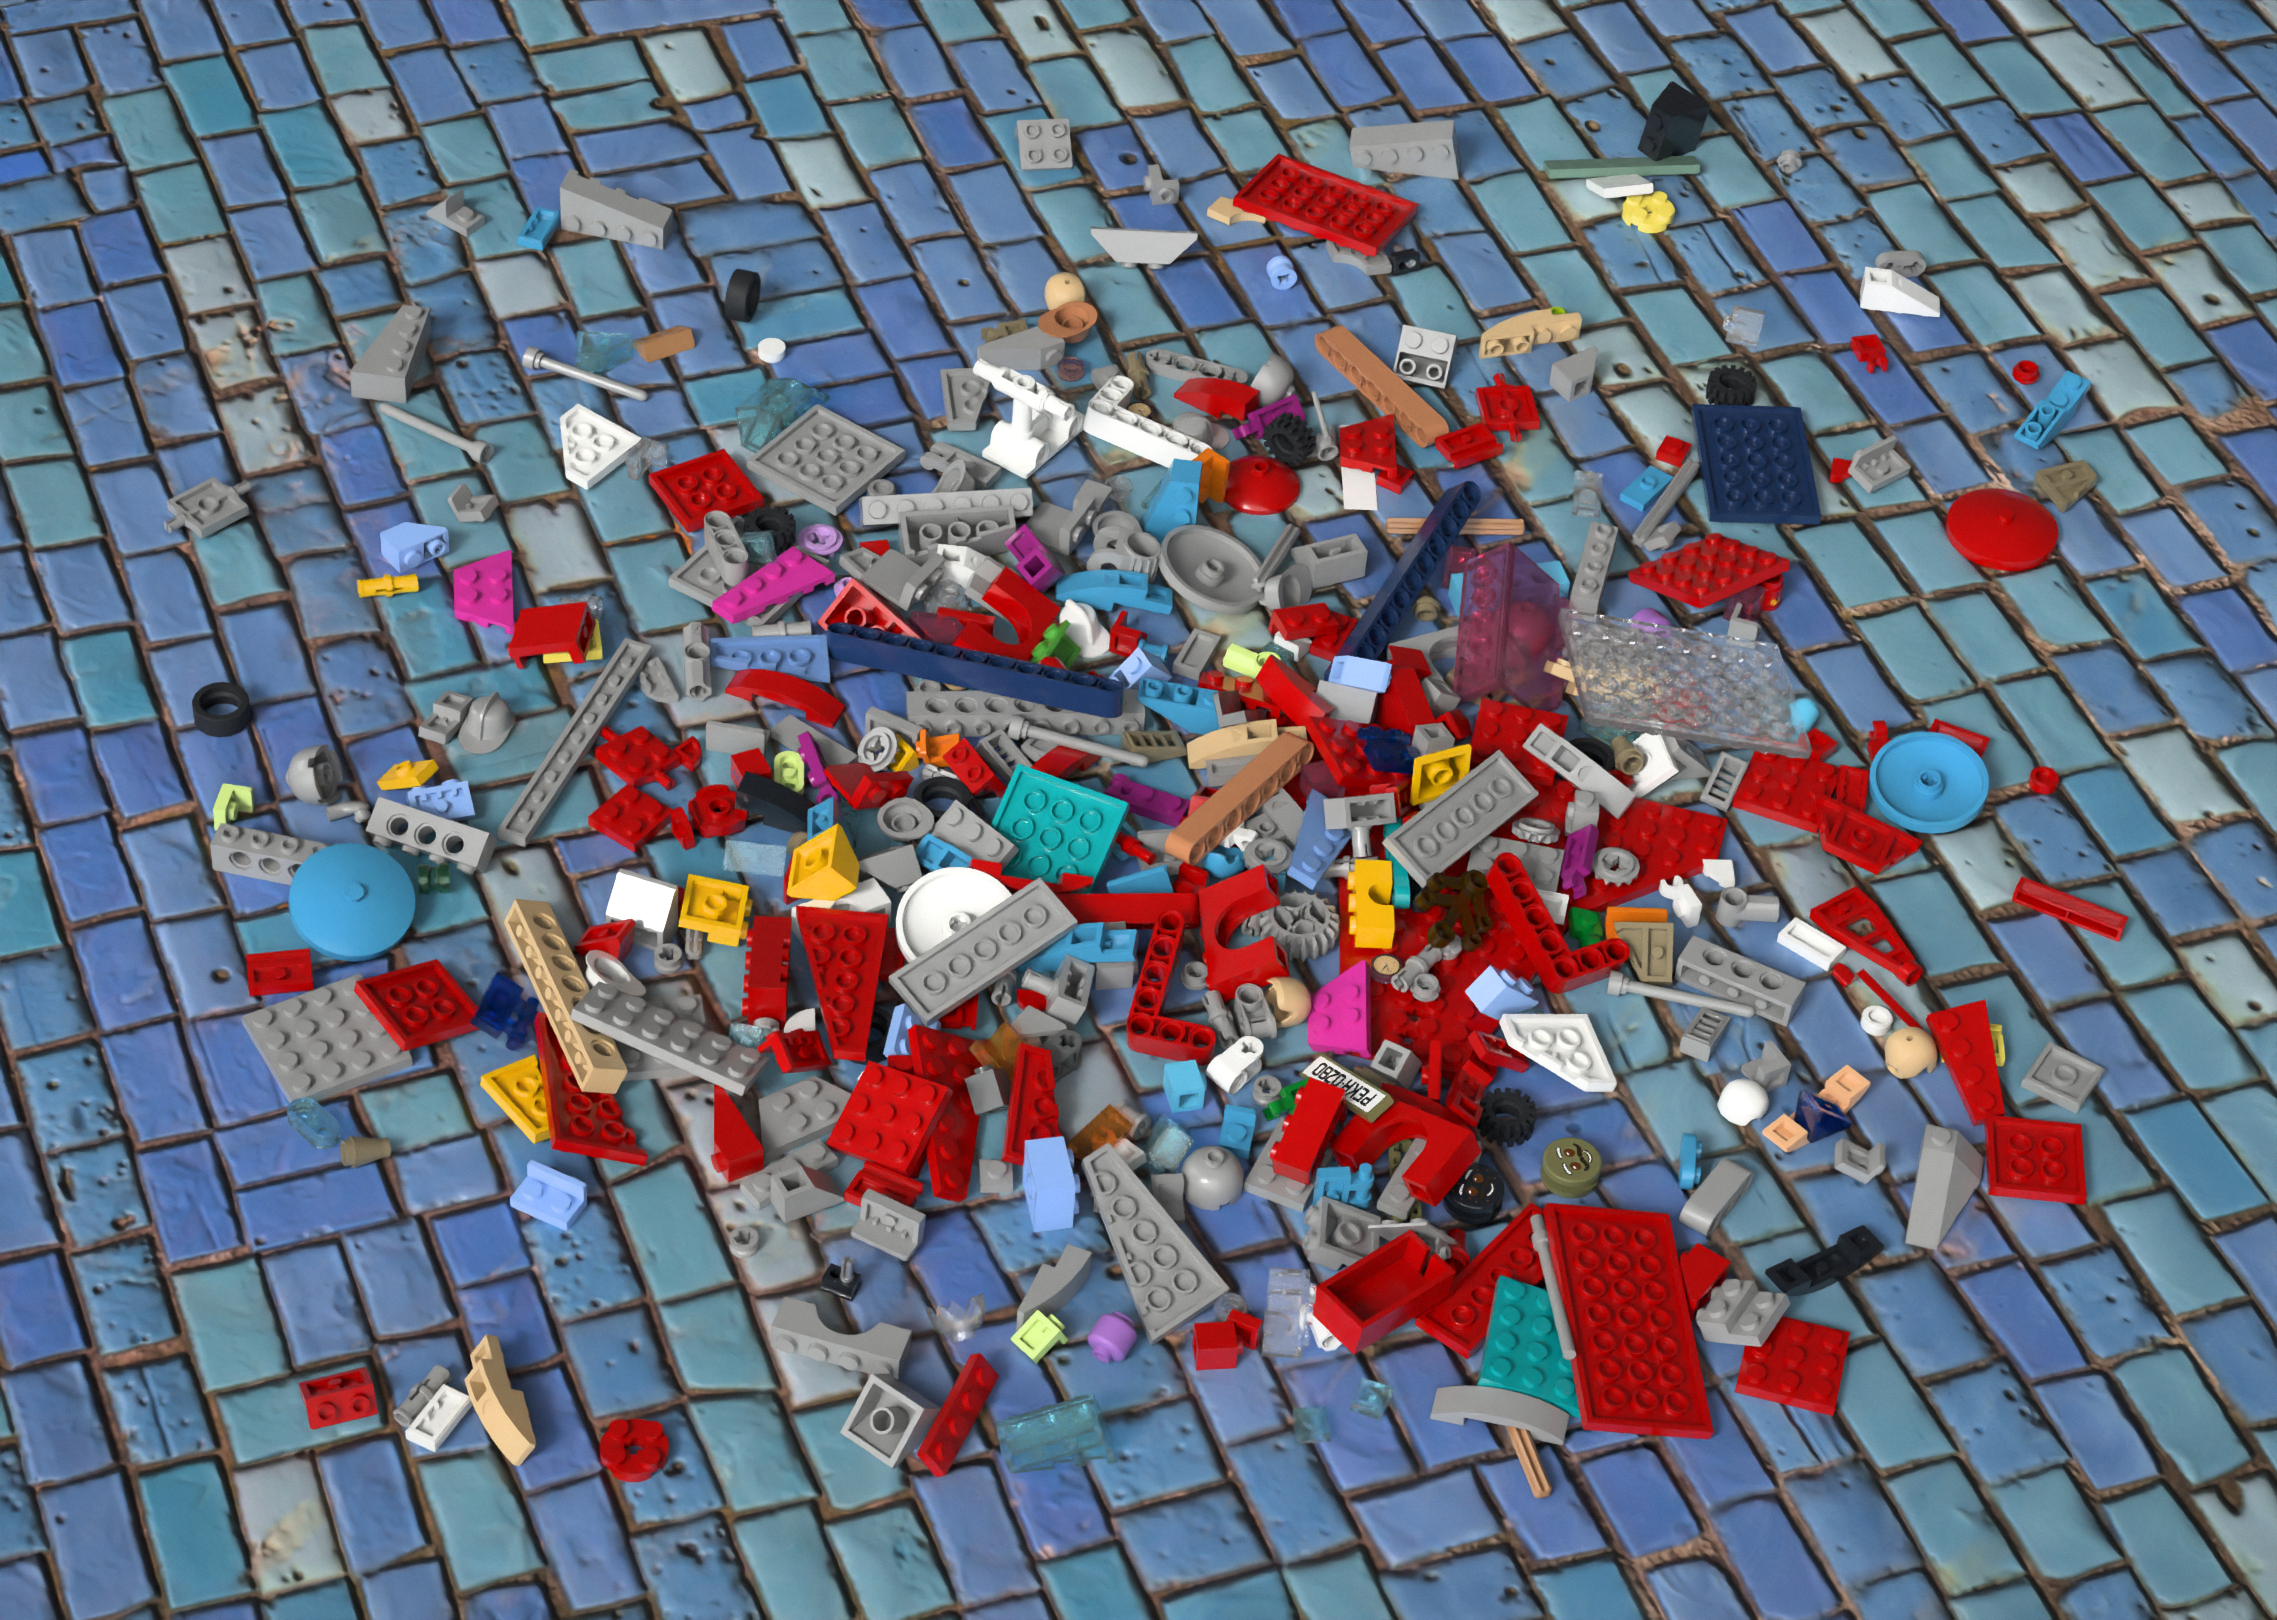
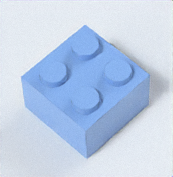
M1064 1136L1025 1140L1022 1184L1034 1232L1073 1228L1074 1214L1079 1213L1078 1199L1075 1193H1080V1179L1078 1173L1073 1174L1072 1168H1074L1073 1151L1066 1148Z

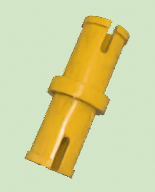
M416 573L402 576L384 574L381 578L357 580L359 598L377 595L392 597L393 594L418 592L419 590Z

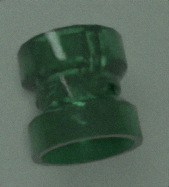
M440 863L435 867H430L428 864H418L419 895L429 894L431 891H438L441 894L450 893L449 863ZM431 873H434V885H432Z

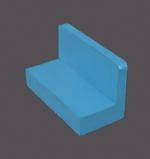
M1166 864L1114 878L1107 882L1109 894L1174 893Z

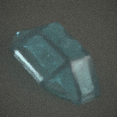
M792 377L768 379L735 407L741 446L757 453L814 405L819 404L823 406L830 400V395Z

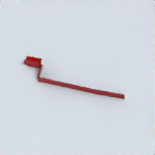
M1840 962L1833 967L1834 970L1831 974L1844 988L1860 977L1909 1027L1923 1029L1864 969L1854 975Z

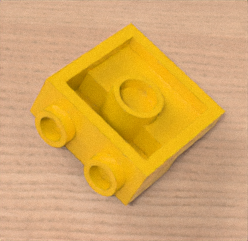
M688 874L678 927L708 932L707 941L738 947L739 939H746L749 922L743 921L744 917H750L753 899L747 898L749 886Z

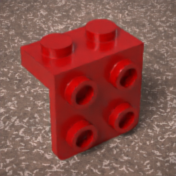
M866 763L828 765L823 772L830 780L831 785L840 791L847 799V803L855 808V810L881 808L895 798H904L908 787L914 779L907 771L875 773Z

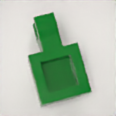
M1571 907L1567 913L1570 938L1579 939V949L1600 942L1603 937L1600 912Z
M1309 1078L1286 1086L1279 1091L1282 1099L1269 1103L1268 1107L1262 1110L1267 1122L1287 1112L1293 1115L1297 1106L1294 1104L1298 1089L1300 1086L1305 1087Z

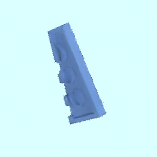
M826 634L709 638L711 667L738 671L744 669H765L792 675L802 680L830 683Z
M1313 788L1307 797V805L1302 815L1301 827L1296 837L1297 842L1287 871V875L1311 890L1315 888L1352 838L1351 830L1348 831V828L1326 830L1323 799L1329 798Z

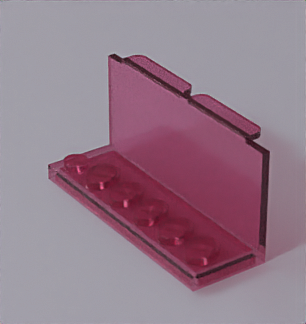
M1511 542L1464 561L1453 690L1461 698L1458 703L1459 705L1502 688L1524 707L1551 712L1561 705L1563 679L1543 670L1547 660L1555 663L1558 658L1565 660L1561 655H1557V652L1566 645L1569 601L1565 597L1559 598L1560 585Z

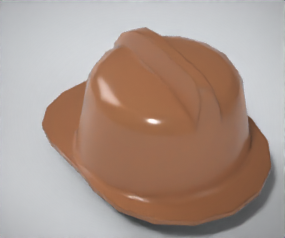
M1067 302L1040 316L1038 326L1049 336L1063 338L1065 343H1079L1088 337L1091 327L1096 323L1098 318L1097 310L1086 302Z

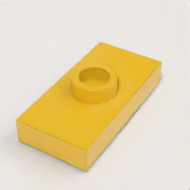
M434 759L416 762L407 760L400 764H394L377 783L381 790L384 791L419 787L436 773L439 767Z

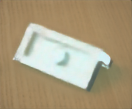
M726 839L723 870L785 877L788 846Z

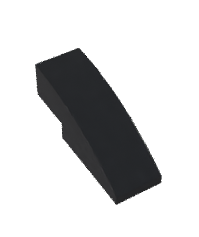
M745 771L736 792V809L764 816L763 825L792 833L799 831L807 832L808 809L816 804L780 783Z

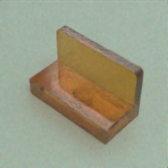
M1006 1022L989 1039L976 1040L969 1050L983 1066L992 1064L993 1068L1006 1069L1011 1086L1016 1048L1020 1043H1027L1011 1024Z
M1109 1104L1069 1141L1066 1148L1072 1149L1073 1156H1077L1082 1161L1083 1158L1108 1142L1114 1147L1130 1132L1133 1124Z

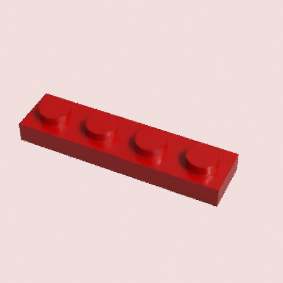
M981 1353L972 1354L968 1358L917 1452V1456L935 1477L946 1476L999 1377Z

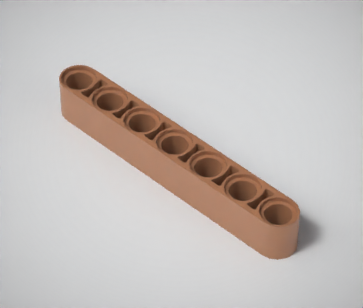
M1337 325L1315 335V346L1318 352L1385 415L1394 414V423L1419 447L1426 448L1435 444L1436 437L1449 433V428L1444 418L1343 325Z
M1282 733L1169 834L1165 842V853L1190 865L1199 863L1230 833L1308 765L1314 754V744L1292 733Z

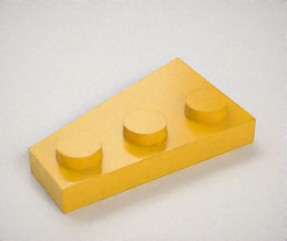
M535 1054L481 1075L480 1082L483 1089L534 1144L550 1138L542 1076L537 1067L538 1061Z

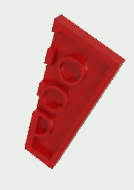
M1985 999L1928 1014L1926 1018L1927 1025L1973 1126L1984 1124L1986 1115L2004 1116L2005 1110Z
M1020 1043L1016 1048L1001 1161L1023 1166L1025 1140L1062 1136V1133H1059L1057 1121L1059 1117L1058 1104H1055L1054 1089L1056 1087L1051 1050Z

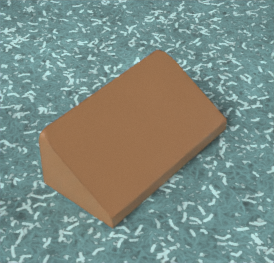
M677 325L635 339L632 342V346L644 361L650 363L695 347L691 328Z

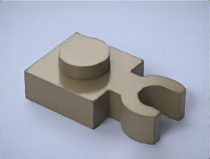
M1024 319L998 323V329L992 327L982 328L981 340L985 339V343L1028 330Z

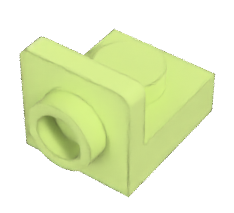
M222 784L213 807L215 830L218 829L220 823L230 824L231 820L235 821L238 811L253 812L254 797L251 787Z
M1039 1310L1010 1339L1036 1364L1058 1340L1062 1344L1068 1341L1067 1337L1062 1333L1065 1326L1054 1315L1050 1314L1046 1318Z

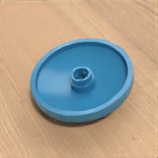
M1913 732L1894 738L1877 752L1870 768L1869 790L1877 808L1897 825L1921 833H1945L1964 827L1980 814L1988 795L1989 776L1982 759L1964 742L1936 732Z
M359 843L335 844L312 854L296 871L288 898L289 914L301 938L319 953L342 961H366L388 953L406 936L414 917L415 892L404 868L387 853L375 847Z

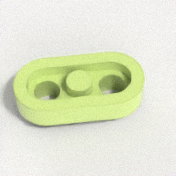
M783 751L777 754L774 758V781L803 796L804 762L799 753Z

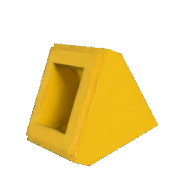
M896 734L900 739L897 744L900 752L894 756L896 762H892L888 766L894 772H909L919 767L917 752L900 735Z

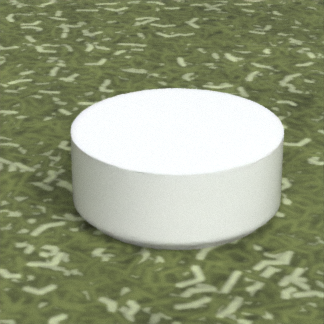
M766 338L758 344V356L761 360L768 363H776L784 359L786 346L782 340Z
M1869 1006L1864 1009L1860 1024L1865 1032L1875 1036H1882L1890 1031L1893 1016L1884 1007Z

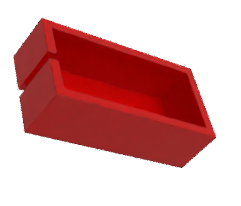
M1410 1229L1317 1285L1309 1312L1355 1355L1447 1298L1456 1271L1438 1254L1434 1253L1430 1257L1423 1277L1421 1274L1423 1273L1431 1248Z

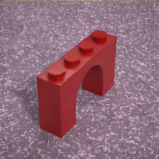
M1005 566L991 582L981 599L1011 622L1018 636V644L1013 645L1001 642L970 620L951 645L1030 662L1033 658L1032 650L1045 639L1043 633L1053 623L1057 625L1058 620L1055 617L1061 608Z
M1264 864L1198 891L1199 914L1202 920L1200 935L1205 946V952L1202 953V956L1207 966L1208 976L1205 977V981L1209 991H1219L1225 1003L1235 999L1236 990L1240 985L1251 983L1262 988L1271 984L1266 980L1272 977L1290 976L1287 952L1273 936L1243 948L1229 949V942L1233 932L1244 920L1281 904L1278 880Z
M1393 1095L1390 1096L1394 1103L1373 1123L1355 1114L1329 1145L1340 1167L1349 1166L1350 1171L1356 1173L1362 1163H1369L1372 1166L1381 1154L1396 1142L1410 1138L1426 1140L1423 1151L1401 1177L1411 1197L1434 1207H1437L1482 1152L1476 1140V1134L1470 1127L1464 1124L1460 1126L1452 1123L1442 1115L1438 1114L1435 1116L1425 1112L1418 1105L1411 1106L1403 1103Z

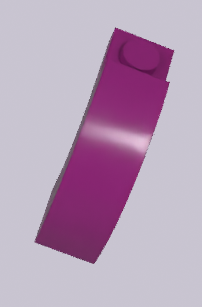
M1026 524L1022 525L1004 542L1020 562L1016 565L1017 569L1030 585L1039 592L1045 593L1065 574L1062 565L1053 553L1043 545Z

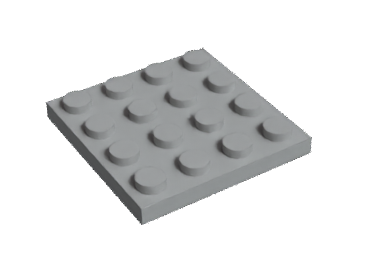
M816 404L747 460V469L837 516L861 496L872 481L881 479L905 459V450Z
M736 516L731 520L748 553V576L778 557H774L773 553H769V557H765L764 552L757 555L755 554V549L750 551L748 545L744 543V519ZM793 543L795 548L830 570L829 560ZM706 545L699 549L669 577V587L712 607L714 600L734 587L723 581ZM799 592L789 596V601L781 605L770 604L765 607L764 612L740 622L750 627L751 625L773 624L803 594Z
M360 973L242 1016L244 1028L293 1110L413 1066L412 1056L409 1051L403 1052L354 992L356 981L363 980Z

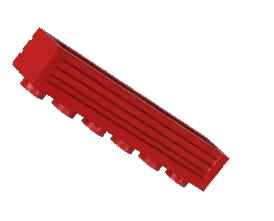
M2022 876L2012 898L2013 902L2117 942L2120 941L2129 918Z

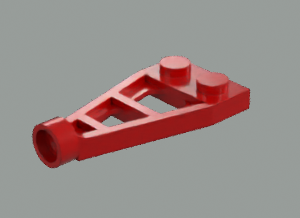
M1857 886L1811 909L1809 918L1825 933L1892 972L1905 986H1912L1921 978L1923 968L1915 962L1914 956L1878 905ZM1866 918L1875 928V931L1862 937L1848 930L1847 926ZM1886 939L1894 950L1884 954L1872 947V945Z

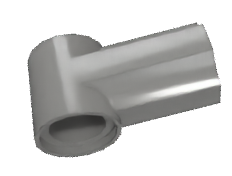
M1727 887L1721 892L1715 918L1721 925L1726 927H1736L1741 921L1777 922L1779 917V898L1777 896L1747 895L1738 887Z

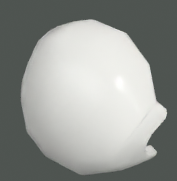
M1742 1078L1727 1084L1720 1095L1717 1106L1720 1114L1729 1122L1746 1126L1753 1119L1757 1118L1760 1121L1770 1103L1766 1090L1759 1083L1751 1079Z

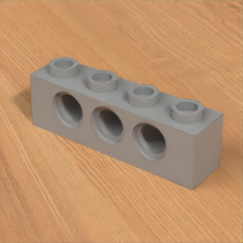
M1591 521L1570 595L1567 620L1595 625L1615 552L1619 527Z
M381 797L377 799L365 830L374 837L373 842L388 848L391 847V844L402 846L400 851L418 857L420 852L429 855L428 860L442 866H446V863L450 862L457 865V870L470 875H474L475 871L486 873L498 841L497 838L488 832ZM404 823H408L407 831L402 835H398L399 827ZM431 832H436L435 840L430 844H426L425 839L427 835ZM459 841H463V849L454 854V845Z
M220 823L210 843L213 870L290 886L296 871L308 857L325 847L331 846L330 844Z
M1694 935L1678 958L1674 976L1675 980L1722 1000L1750 1005L1755 1009V1014L1785 1027L1789 1025L1800 1007L1806 983Z

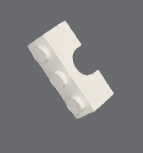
M875 878L858 882L857 888L851 894H846L836 901L814 899L798 905L889 914V923H891V900ZM793 907L791 910L792 931L804 946L796 917V907Z

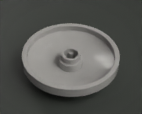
M1202 525L1179 526L1171 530L1163 539L1160 547L1161 556L1158 560L1159 568L1167 582L1184 598L1204 609L1222 614L1245 613L1259 604L1264 591L1258 592L1256 589H1252L1250 583L1262 564L1256 555L1242 542L1223 531Z

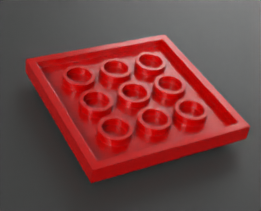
M1712 533L1705 536V539L1685 544L1680 550L1664 553L1657 560L1641 563L1638 568L1628 573L1631 583L1702 609L1790 570L1788 559L1780 557L1773 552H1766L1758 549L1756 546H1749L1741 543L1739 540L1724 537L1720 533Z

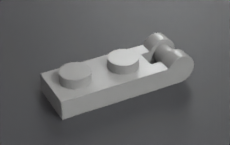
M941 441L935 442L931 446L930 452L924 453L920 458V464L923 468L927 470L934 468L943 473L955 460H964L966 471L975 479L976 487L981 490H988L1001 477V467Z

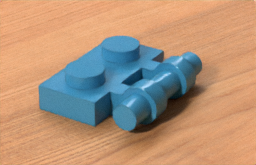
M1362 1163L1359 1166V1170L1352 1175L1349 1166L1317 1168L1312 1206H1315L1322 1196H1326L1366 1211V1208L1371 1203L1369 1189L1372 1188L1374 1183L1372 1166L1369 1163Z

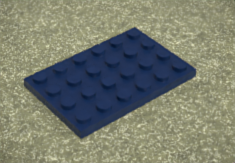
M1692 404L1691 415L1709 522L1820 525L1821 512L1801 407Z

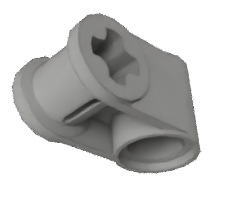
M1251 983L1240 985L1235 994L1233 1016L1238 1025L1241 1038L1253 1036L1258 1039L1268 1037L1270 1040L1277 1037L1276 1021L1269 1009L1262 989Z

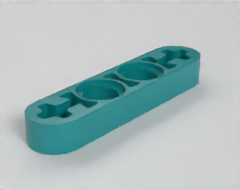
M1396 817L1397 823L1383 824V840L1402 826L1400 817ZM1384 846L1386 861H1392V905H1394V909H1409L1410 885L1408 872Z

